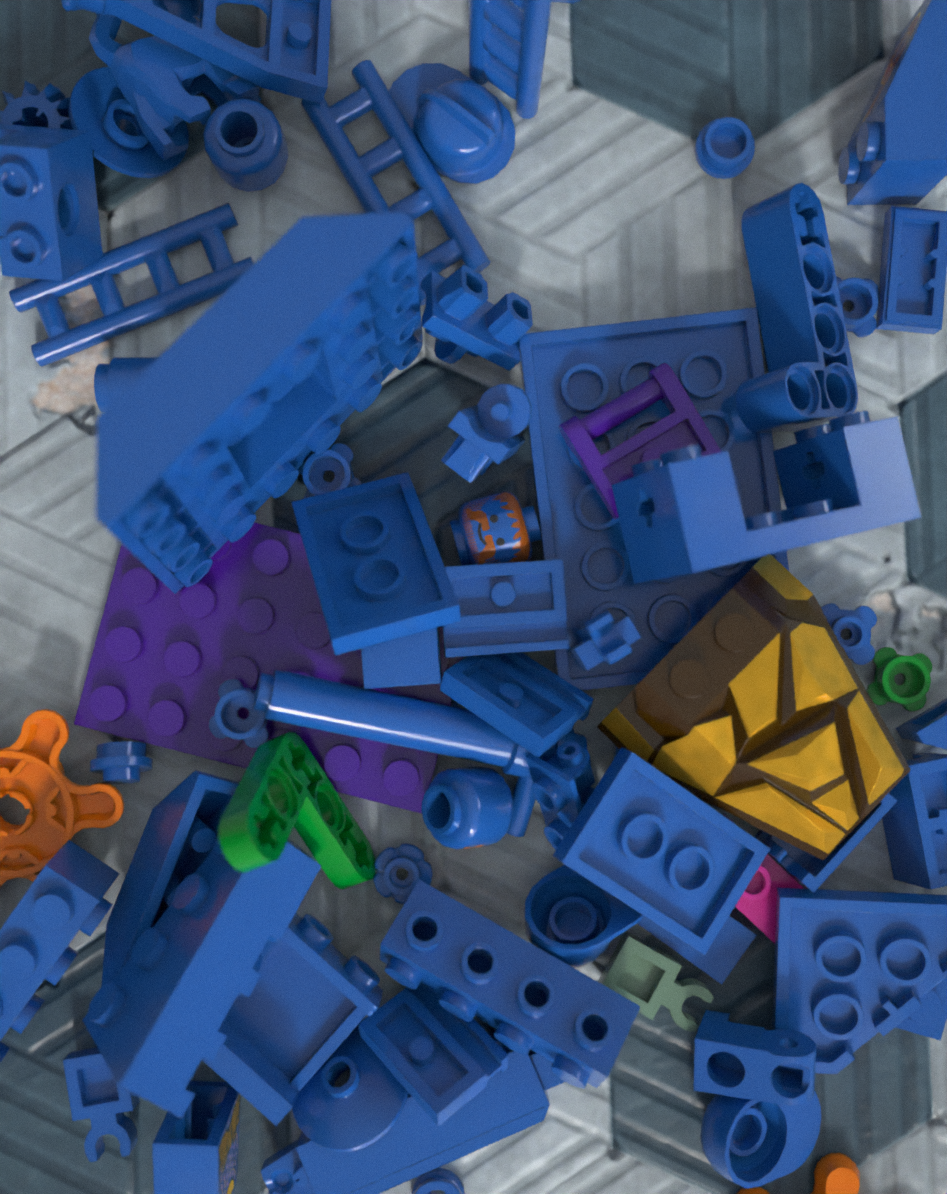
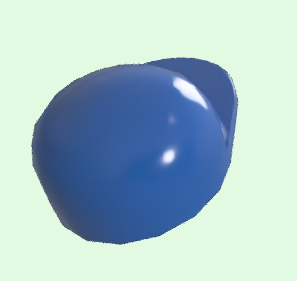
M565 864L545 875L532 886L525 900L524 909L525 931L530 943L573 968H579L592 963L608 948L611 940L633 927L644 917V915Z
M814 1091L812 1099L804 1104L781 1105L716 1094L708 1104L702 1119L700 1133L702 1151L716 1172L746 1189L762 1186L790 1174L807 1160L816 1144L821 1126V1106L818 1096Z

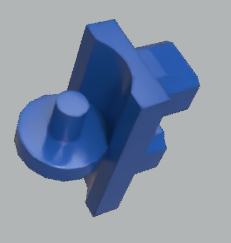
M466 265L461 266L448 278L431 271L421 281V290L426 295L422 327L425 328L427 334L436 338L434 351L438 359L448 364H453L466 353L474 358L481 356L508 371L521 361L519 340L533 325L531 304L527 299L511 292L506 294L495 305L487 301V282L480 273Z
M502 383L490 387L482 395L478 405L459 410L448 425L459 436L441 461L471 483L475 481L479 474L484 475L494 461L500 464L516 454L526 440L519 433L528 426L532 417V405L529 396L522 388L513 384Z

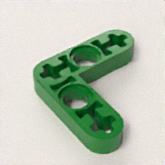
M287 732L262 743L257 748L220 819L218 827L219 841L228 862L236 870L243 873L277 861L282 855L294 827L335 887L343 890L371 880L376 870L372 847L305 742L294 732Z

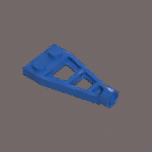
M77 0L76 8L101 15H114L261 88L320 104L327 91L331 0H201L198 23H189L155 6L152 0ZM224 3L246 4L260 8L267 16L265 45L259 48L251 47L222 32L215 22L216 8Z

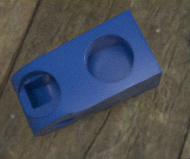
M705 1010L695 1037L693 1091L781 1105L804 1104L814 1096L816 1044L811 1037L798 1031L789 1029L769 1031L765 1030L764 1027L730 1022L729 1013Z

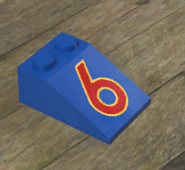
M924 0L904 28L847 147H844L841 151L838 176L841 184H847V205H917L947 175V0Z

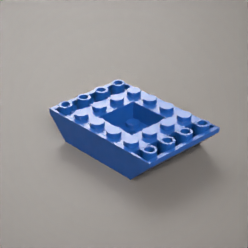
M404 212L301 217L97 417L96 519L174 594L184 585L191 587L199 582L213 564L211 557L228 540L235 542L243 537L256 520L254 513L271 496L278 498L287 492L298 477L299 471L297 469L313 453L320 455L325 452L339 436L341 431L340 425L355 410L357 412L366 410L378 397L382 389L381 383L395 368L404 370L420 353L423 345L414 220Z

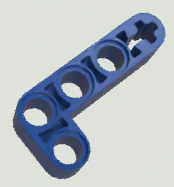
M798 183L748 207L743 212L741 219L742 234L769 373L743 381L740 384L736 393V408L743 424L749 430L756 433L791 432L829 422L830 419L851 414L857 408L858 389L824 212L816 193L808 185Z

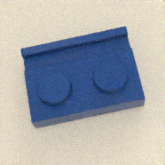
M563 559L445 567L459 603L461 621L442 626L444 657L569 649L566 630L567 609Z
M522 652L467 656L444 671L440 691L536 757L542 755L573 729L576 721L579 719L584 721L588 717L594 701L592 697Z
M419 984L417 989H409L408 987L403 989L379 1007L371 1017L368 1016L362 1020L358 1026L360 1037L439 1127L487 1087V1081L498 1072L502 1074L509 1068V1055L474 1018L471 1022L452 1015L439 1004L440 995Z

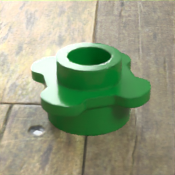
M891 647L878 649L872 659L876 667L874 679L866 689L874 704L897 703L901 704L905 710L911 712L923 708L926 704V694L931 684V660L922 653L905 656L897 654ZM899 673L904 676V682L901 685H897L894 681L895 676Z

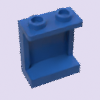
M295 913L281 940L277 942L267 941L261 952L262 962L259 973L262 974L249 998L244 995L236 997L218 1031L227 1035V1038L214 1061L212 1062L205 1057L202 1058L208 1066L275 1126L292 1109L299 1091L366 1015L371 1017L379 1008L383 990L378 986L380 978L377 973L361 958L354 955L350 959L345 957L331 944L333 936L318 919L309 914H305L302 918Z

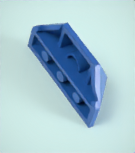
M195 770L152 809L106 923L101 987L112 982L131 957L133 946L140 935L147 929L154 927L170 906L179 884L187 876L195 873L213 850L215 839L219 834L220 819L240 782Z

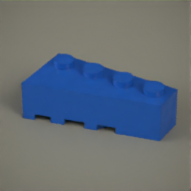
M218 834L213 850L196 872L187 876L179 884L174 893L172 903L154 927L147 929L140 935L133 946L131 957L112 982L102 986L95 994L90 1003L88 1013L83 1018V1022L118 1086L180 1118L183 1117L195 1095L185 1089L203 1057L212 1062L216 1058L227 1038V1035L218 1031L220 1025L237 996L244 995L249 998L262 975L259 973L262 962V950L267 941L277 942L281 940L321 868L317 861L293 841L288 839L283 853L277 861L242 873L236 870L226 859Z

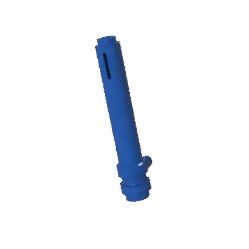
M277 669L274 670L273 675L260 674L253 702V710L264 712V719L500 766L504 774L518 776L512 794L514 803L513 818L507 834L515 837L525 836L536 801L531 791L533 781L525 758L531 752L515 743L474 713L466 709L372 689H364L358 686ZM572 729L538 758L547 762L556 754L557 748L561 744L569 741L577 742L587 750L586 737L584 734L575 733L574 729Z

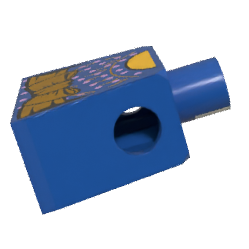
M190 1080L185 1089L195 1095L186 1112L180 1118L167 1111L152 1144L154 1194H233L238 1171L241 1094L227 1082Z

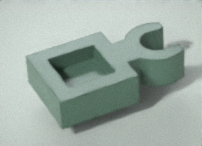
M625 931L597 981L641 1006L639 1013L653 1020L659 1007L663 1005L668 1008L671 1017L680 1028L695 1032L699 1025L693 1016L682 1011L683 1002L691 996L700 997L703 1001L710 1004L714 999L710 990L701 981L694 978L675 979L682 968L680 962L628 931Z

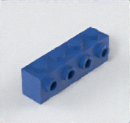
M70 840L44 866L0 929V1063L10 1050L9 1046L1 1042L10 1028L21 1034L45 1001L35 995L44 979L56 985L79 953L69 947V944L79 930L90 937L113 905L103 897L120 873Z
M420 879L380 944L379 960L387 964L384 970L395 981L411 989H417L419 984L441 996L439 1004L452 1015L471 1022L474 1016L496 1029L494 1036L503 1045L523 1055H527L530 1049L553 1062L550 1069L556 1076L582 1089L586 1087L587 1083L597 1088L609 1076L641 1007Z

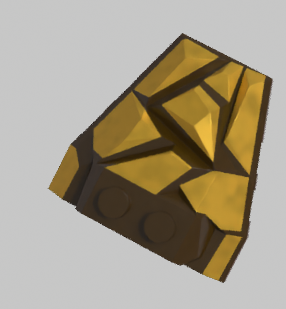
M771 554L763 556L597 726L619 750L623 747L633 752L700 800L716 806L821 860H824L911 770L853 668L844 648L841 646L823 614L814 594Z

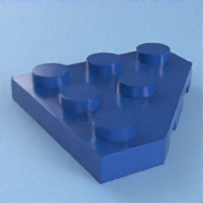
M777 887L772 1030L789 1029L811 1037L816 1044L815 1073L838 1074L855 1060L853 1053L878 1032L883 1036L889 1033L922 1006L920 999L947 978V895L817 889L813 893L809 889Z

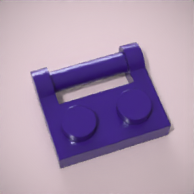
M662 363L647 373V380L580 420L573 416L558 425L565 442L579 460L614 520L619 516L611 485L632 478V465L658 459L662 453L694 445L700 446L702 457L722 453L676 374L667 363ZM660 400L666 404L671 413L670 415L603 455L599 453L592 440Z

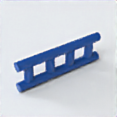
M468 0L469 77L480 85L490 82L506 95L516 100L515 110L521 118H533L537 114L539 107L552 0Z
M364 60L357 64L351 73L360 87L359 89L329 106L325 98H323L321 104L303 99L301 105L365 213L404 212L411 219L415 220L428 211L433 210L449 239L419 257L417 255L420 305H425L426 295L421 290V281L431 271L438 274L462 260L467 267L479 273L487 268L491 262L372 61ZM373 110L389 139L359 156L343 127ZM400 160H403L419 189L393 205L388 206L372 178Z
M228 202L104 252L102 257L64 281L37 279L10 290V298L19 313L37 308L48 335L47 339L31 345V350L37 363L44 367L224 294L254 264L251 256L234 263L222 233L238 226L230 203ZM201 241L213 272L180 285L168 254ZM146 263L158 294L125 307L113 276ZM91 285L103 316L70 329L58 298Z

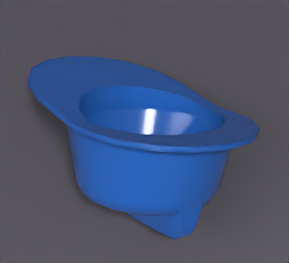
M422 63L407 69L392 83L389 92L436 171L441 175L458 183L478 184L494 178L507 166L515 148V126L508 109L484 86L476 83L459 70L442 63Z

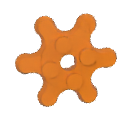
M42 709L30 714L23 722L21 734L17 741L11 746L0 748V799L9 794L10 797L19 800L25 809H29L25 823L20 825L10 824L0 815V888L7 880L14 878H25L34 882L44 866L68 840L71 841L77 832L92 827H110L121 818L124 812L125 802L123 796L113 785L100 782L92 785H80L72 782L65 775L64 767L59 761V756L62 748L68 741L69 726L64 716L54 710Z

